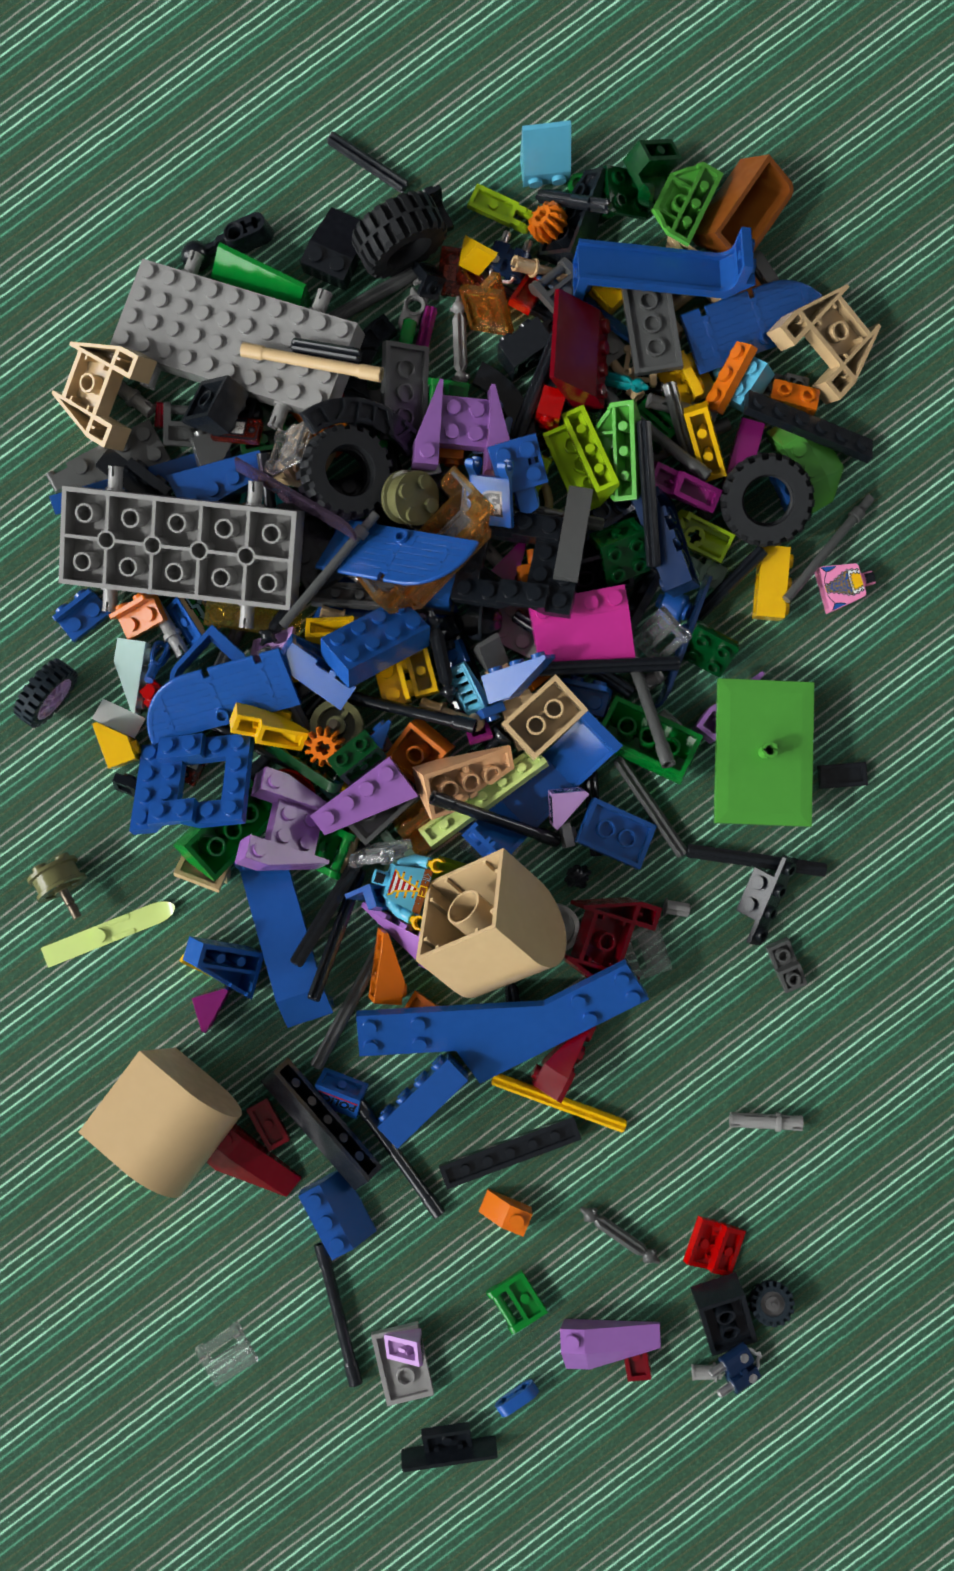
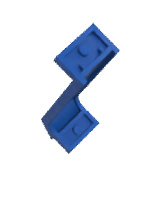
M741 227L731 249L721 253L579 238L572 262L573 296L583 301L585 292H589L592 285L726 299L756 285V258L753 255L755 239H752L751 228Z
M234 862V866L240 870L275 1000L287 1028L332 1014V1007L335 1005L333 998L327 994L325 988L319 1002L308 999V993L318 968L314 951L312 950L302 967H297L290 962V958L307 932L291 870L256 871L237 865Z

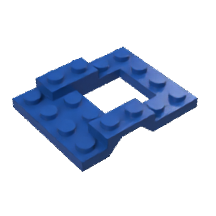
M203 733L159 738L158 744L142 745L129 831L133 835L157 833L162 826L175 824L196 828L245 824L255 738L240 734L206 737ZM226 761L221 800L198 802L195 798L182 799L186 767L188 765Z

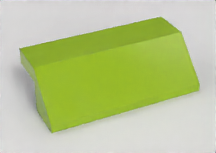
M581 405L561 414L564 424L542 435L567 492L569 486L593 489L591 511L600 507L620 486V483L584 405Z

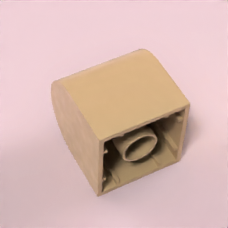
M502 848L430 881L425 895L416 961L457 994L466 998H476L559 965L565 956L567 945L564 921L555 899L546 886L507 850Z
M177 1048L143 1050L137 1053L78 1133L142 1186L160 1195L177 1198L184 1193L241 1117L242 1110L227 1090Z

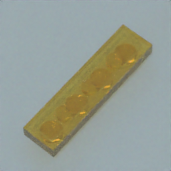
M206 601L203 625L259 633L261 629H268L269 623L279 610L255 607L254 629H245V627L239 628L240 606L238 604ZM301 613L288 626V628L294 626L296 629L295 635L298 637L300 636Z

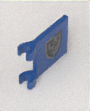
M480 456L467 458L465 460V467L469 474L472 523L513 528L512 476L515 467L514 461L506 459L504 462H498L497 471L500 475L498 477L480 475L482 468V458Z

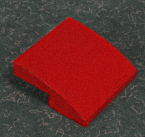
M698 1216L683 1262L687 1265L705 1268L711 1273L719 1275L731 1274L746 1231L714 1219Z

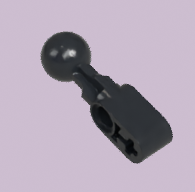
M254 212L229 223L225 227L223 234L218 235L210 243L205 244L198 240L187 242L182 248L181 259L185 265L190 250H193L194 254L195 251L201 253L204 256L199 272L208 268L211 258L216 256L219 242L244 254L269 243L274 236V230L261 213Z

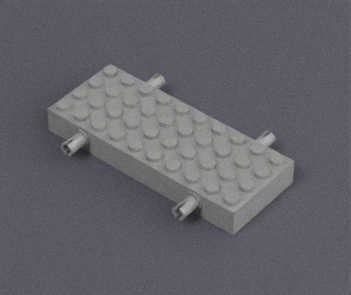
M190 250L185 267L181 270L142 259L110 343L113 346H122L141 352L157 361L149 384L140 382L141 386L155 390L161 371L198 383L229 375L249 392V398L274 406L267 426L274 430L278 428V431L283 430L288 412L298 414L316 403L342 397L350 377L349 375L268 360H255L241 357L240 355L242 342L293 352L291 350L293 338L360 349L365 334L358 323L326 314L329 302L333 296L331 292L325 289L323 291V289L319 288L312 308H306L197 275L204 260V256L197 251L194 254V251Z
M108 465V487H105V489L62 486L58 583L101 588L103 590L102 611H116L118 591L121 590L238 604L240 606L239 628L254 629L255 607L290 610L299 599L305 511L265 507L262 504L264 484L262 481L248 480V497L245 504L127 492L123 489L124 467Z

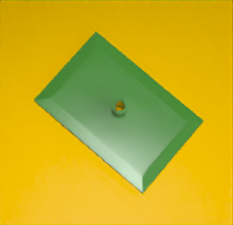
M717 679L714 823L812 827L814 682ZM767 748L769 750V754H767V752L764 751V749Z

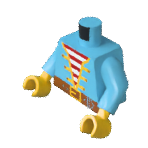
M413 854L399 858L397 863L391 862L388 872L378 869L374 870L371 882L383 886L381 895L385 898V905L396 917L408 924L412 923V927L415 930L420 931L421 929L417 923L422 919V916H416V914H420L433 872L441 873L445 871L438 869L436 865L438 861L446 862L444 858L433 860L431 857Z

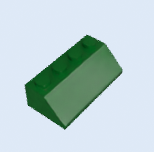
M219 242L211 275L212 280L309 308L311 298L306 284Z
M616 695L601 723L623 745L614 754L681 785L693 762L703 735L658 715L676 762L670 768H662L643 707Z
M250 779L245 824L207 828L190 827L173 844L191 865L213 881H216L235 862L240 840L250 834L259 837L267 829L272 803L251 796L254 783L252 779Z

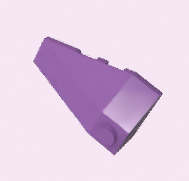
M364 901L361 907L416 960L420 931L415 930L412 927V923L408 924L389 912L368 910L366 901Z
M564 1319L560 1328L561 1355L566 1369L590 1370L661 1348L660 1322Z

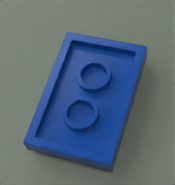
M594 797L591 798L574 842L640 870L657 825Z

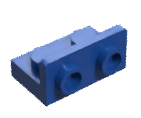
M90 588L80 590L74 596L75 599L59 606L55 611L56 614L52 616L54 621L61 625L73 642H77L112 613L108 612V610L106 612L102 611V599Z
M571 675L570 679L562 678V682L593 716L605 718L613 690L606 687L607 683L598 680L587 683L584 682V678Z

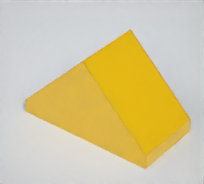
M465 235L459 266L479 276L495 259L497 252Z

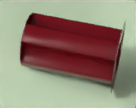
M155 402L154 427L163 429V403Z

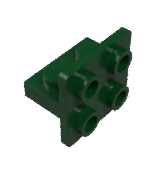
M697 621L683 659L717 677H721L739 651L740 645L734 639Z

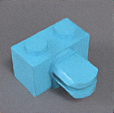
M753 357L729 402L731 407L743 412L744 395L749 390L759 394L764 393L775 376L768 363ZM723 367L713 370V376L715 379H717L718 374Z

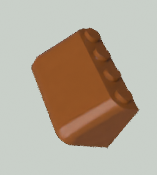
M769 154L740 159L708 205L692 241L699 247L714 253H721L733 247L741 227L751 228L752 239H755V251L791 199L794 191L792 181Z

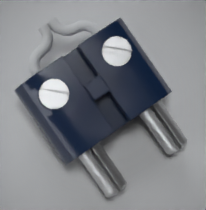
M507 230L504 231L500 241H494L491 249L497 252V256L485 269L495 279V284L501 286L503 283H521L525 273L511 270V260L514 255L532 259L529 252L533 242L531 240L529 242V239H527L522 249L516 247L514 250L508 244L511 233ZM499 276H503L504 280L499 281Z
M741 1342L718 1358L719 1364L710 1369L708 1373L712 1378H715L724 1371L726 1373L724 1375L728 1384L717 1390L720 1398L725 1397L732 1391L738 1394L761 1378L758 1371L760 1368V1358L762 1357L760 1351L755 1352L753 1348H748L746 1344ZM752 1354L757 1356L756 1366L753 1364V1362L755 1361L753 1359Z

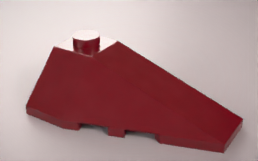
M596 1026L557 1045L542 1060L540 1065L536 1064L531 1073L533 1085L557 1102L562 1103L575 1077V1068L573 1067L575 1063L578 1064L579 1061H582L585 1054V1046L583 1044L585 1041L589 1042Z
M236 1123L206 1162L216 1171L285 1197L289 1195L302 1178Z

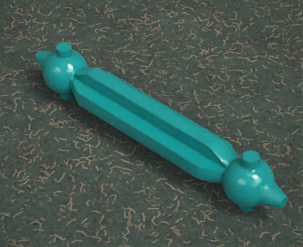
M609 371L608 376L605 378V385L622 390L632 389L635 393L649 390V386L640 378L633 380L627 375Z

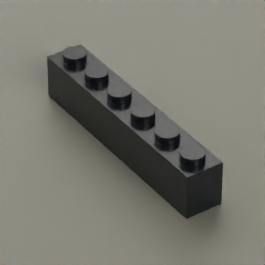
M289 1058L276 1066L261 1080V1083L354 1190L368 1183L383 1167Z

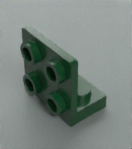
M605 165L603 167L606 173L602 198L610 199L613 203V208H611L608 214L600 213L599 224L604 223L614 215L646 219L648 217L647 208L641 206L638 202L639 192L628 173V169Z
M633 517L603 528L601 531L598 530L589 534L590 543L601 553L605 583L608 587L650 571L651 568L646 565L644 528Z

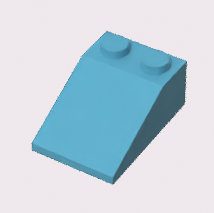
M571 120L522 126L520 164L523 187L539 188L545 184L559 186L569 181L571 175Z

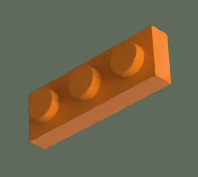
M736 341L723 368L720 370L705 400L708 401L711 412L724 414L758 350L752 344Z

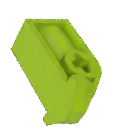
M679 510L678 515L689 550L718 564L722 563L735 535L694 515L690 511ZM695 531L697 533L696 537L699 540L691 543V538L688 534H692Z

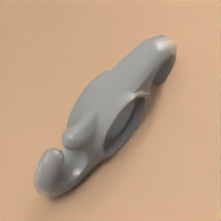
M417 278L412 284L417 286L421 282ZM415 287L410 289V295L404 301L398 321L400 331L403 319L405 318L415 320L418 326L420 317L423 316L425 306H427L429 299L420 297ZM418 301L422 305L421 309L417 312H412L408 309L409 303Z

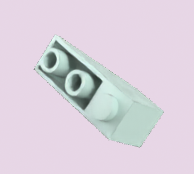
M117 638L114 663L131 712L141 714V709L145 708L143 703L145 698H143L139 691L147 684L144 681V677L147 673L148 662H150L151 644L144 641Z

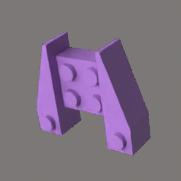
M440 378L413 443L411 469L435 471L439 463V448L484 452L482 475L494 476L487 446L510 440L496 385L491 384L487 392V399L443 395L444 379Z
M268 766L257 772L251 796L272 803L265 838L250 834L240 840L235 864L256 871L313 870L329 864L330 860L315 855L320 828L310 816L327 802L285 772Z

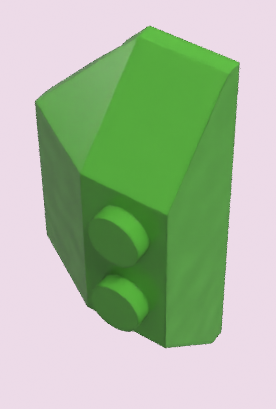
M705 162L670 173L651 210L667 236L687 247L689 246L724 173Z
M634 399L611 402L595 427V431L620 483V486L610 495L614 502L639 500L641 494L636 423L642 419Z
M778 427L765 432L776 454L785 455L797 461L810 476V481L815 491L813 493L815 505L812 508L811 514L832 503L844 469L835 451Z

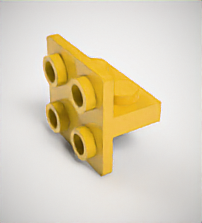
M682 350L683 369L657 373V377L664 384L676 381L682 402L697 403L707 397L714 382L709 372L699 375L692 352L685 354L684 350Z

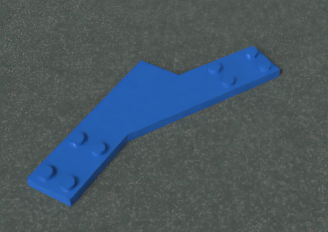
M624 959L545 1000L356 1011L359 1056L457 1051L478 1082L482 1083L649 1000V997L630 965Z

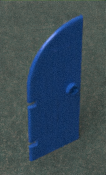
M776 280L752 288L754 298L750 299L748 291H744L704 306L705 316H701L699 308L681 314L680 319L699 375L723 367L736 341L752 344L758 349L756 354L776 347L775 343L766 334L782 316L823 295L802 282Z
M354 520L341 522L315 568L323 570L353 535L352 531L363 522ZM374 524L368 531L369 535L364 541L360 540L340 564L337 572L372 580H379L383 574L385 575L383 582L399 585L425 584L438 580L459 568L474 553L479 542Z
M280 648L259 653L261 659L259 662H256L254 656L251 655L207 667L209 676L204 677L200 669L179 675L166 682L156 692L148 708L147 731L151 743H159V738L190 735L230 724L229 720L236 702L270 712L301 705V700Z

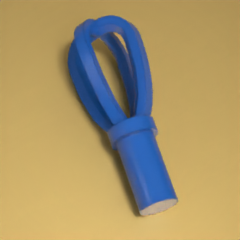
M158 640L153 643L150 652L149 668L144 677L146 683H153L157 672L168 661L170 657V644L168 642ZM164 647L165 649L158 661H155L158 651Z

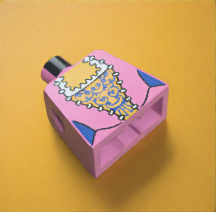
M857 563L819 567L815 572L826 614L865 597V587L876 583L873 571L861 573Z

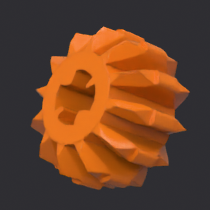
M546 200L542 206L538 205L537 210L532 212L533 216L528 220L529 225L527 229L538 242L550 244L553 239H558L559 234L564 233L563 228L568 224L566 221L568 215L558 203Z
M329 725L326 726L325 730L318 726L316 727V732L310 731L308 733L310 739L305 740L304 744L311 748H308L305 754L314 755L310 759L312 763L319 759V766L323 767L325 762L331 766L327 759L343 747L339 744L345 742V738L341 737L338 739L336 737L340 733L338 729L331 733ZM321 744H329L330 747L328 749L321 748Z

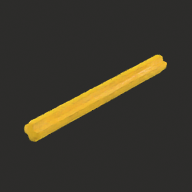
M501 1073L492 1078L491 1084L493 1086L621 1133L626 1129L627 1120L566 1097H564L562 1103H559L537 1087Z

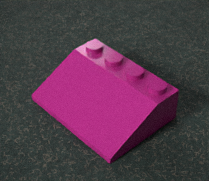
M625 584L576 593L570 619L543 615L528 608L536 653L545 651L546 655L555 654L553 661L635 658Z

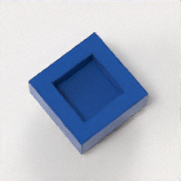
M455 640L456 647L448 651L451 667L464 661L466 663L470 661L463 640Z
M503 701L475 713L478 714L481 720L486 719V722L489 723L499 719V713L505 711L506 708Z

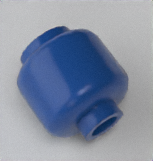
M665 592L664 594H659L655 607H658L659 617L678 624L682 620H687L692 609V603H690V598L686 594L673 598Z

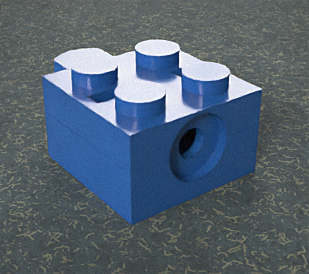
M536 433L487 446L494 476L500 477L497 471L498 462H504L506 459L514 461L512 492L516 506L523 513L534 512L540 503L536 486L548 483Z

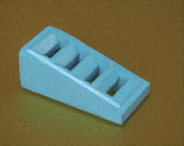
M466 661L451 667L453 675L452 685L458 687V692L455 694L464 712L470 715L486 708L488 700L485 690ZM462 672L464 673V676L456 678L455 676ZM468 681L469 684H466L464 686L461 685L462 683ZM470 690L473 691V693H471V694H467V693H466V692H468V691H470Z

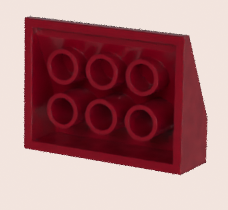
M559 288L555 289L549 378L573 408L584 405L586 411L604 408V398H607L605 378L608 376L606 358L610 351L607 341L608 333L611 331L610 322L599 309Z

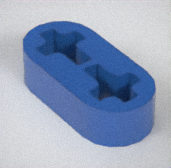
M532 1379L526 1380L502 1396L496 1402L495 1407L502 1417H507L534 1399L539 1393V1389Z

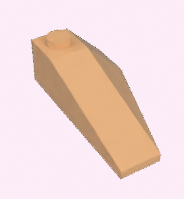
M506 745L432 760L414 766L412 770L416 790L430 819L433 820L455 812L429 804L430 795L434 790L465 802L469 798L473 799L478 795L477 792L488 784H494L513 770L514 762L511 746Z

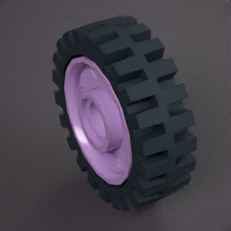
M60 659L49 661L48 664L42 666L41 671L38 670L35 673L34 678H30L29 684L23 687L24 691L18 695L19 699L15 702L16 706L13 708V713L30 727H40L41 724L51 719L54 712L57 713L59 707L63 706L66 702L65 699L69 698L70 692L77 683L78 673Z

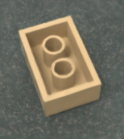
M555 674L512 713L501 726L534 761L578 721L588 709Z

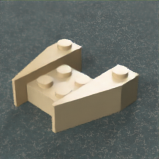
M848 284L782 316L766 333L780 351L795 346L805 337L825 361L829 368L811 386L820 390L819 397L825 405L841 400L856 383L881 328L880 324L867 328L844 300L842 295L849 288Z
M70 342L69 345L77 349L78 353L63 393L53 390L52 395L87 438L104 448L123 451L131 429L109 416L122 380L125 376L131 380L149 384L157 361L141 352L122 346Z

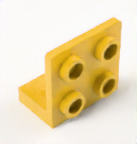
M405 659L376 674L382 699L403 704L412 703L411 697L415 696L411 680L406 681L405 674L409 673Z

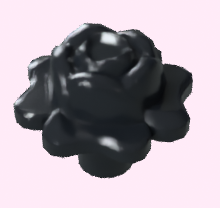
M574 865L567 870V876L564 878V881L568 884V887L575 885V887L583 889L587 886L591 870H588L586 865Z

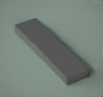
M569 486L553 575L555 580L578 583L593 489Z

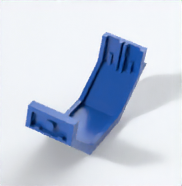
M587 711L543 755L549 766L494 805L489 811L538 827L549 816L548 790L579 787L623 745ZM481 820L474 822L461 835L482 857L502 848L512 854L527 838V836Z

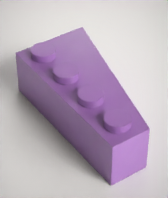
M389 756L310 816L323 834L327 835L416 798L419 794L391 756Z

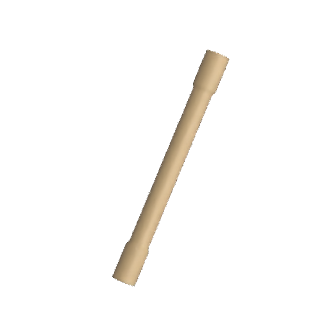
M242 342L240 347V355L245 358L317 369L380 383L384 376V368L379 366L349 363L267 348L263 345Z

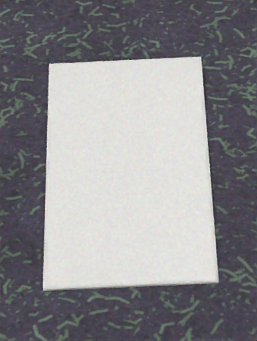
M105 699L101 701L92 717L93 720L132 738L136 737L146 719Z

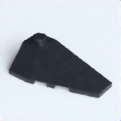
M603 167L585 170L571 193L602 198L606 170ZM565 208L564 210L568 215L566 220L568 224L563 228L564 233L559 234L558 239H553L550 244L541 243L536 256L555 265L563 257H566L572 263L579 238L597 239L600 213Z

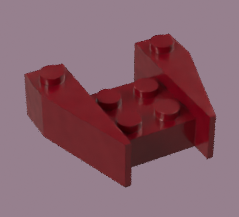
M631 897L571 900L570 904L585 909L572 952L571 954L565 953L563 960L586 978L624 960L635 925L655 931L662 908Z

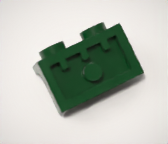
M363 730L331 755L327 761L337 775L350 786L385 759L387 755L369 733Z

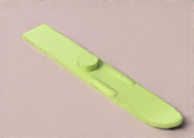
M169 901L156 902L44 946L41 950L48 968L155 926L173 915L176 907L174 903Z

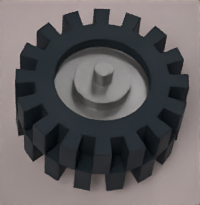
M765 1280L755 1285L756 1287L754 1290L752 1289L750 1292L752 1293L751 1297H749V1307L753 1316L762 1324L772 1327L783 1326L786 1321H790V1316L795 1311L793 1309L795 1301L788 1288L774 1280Z

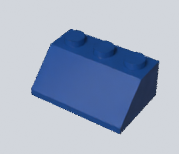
M337 1170L301 1189L298 1197L331 1260L353 1250L377 1231L357 1191L350 1186Z

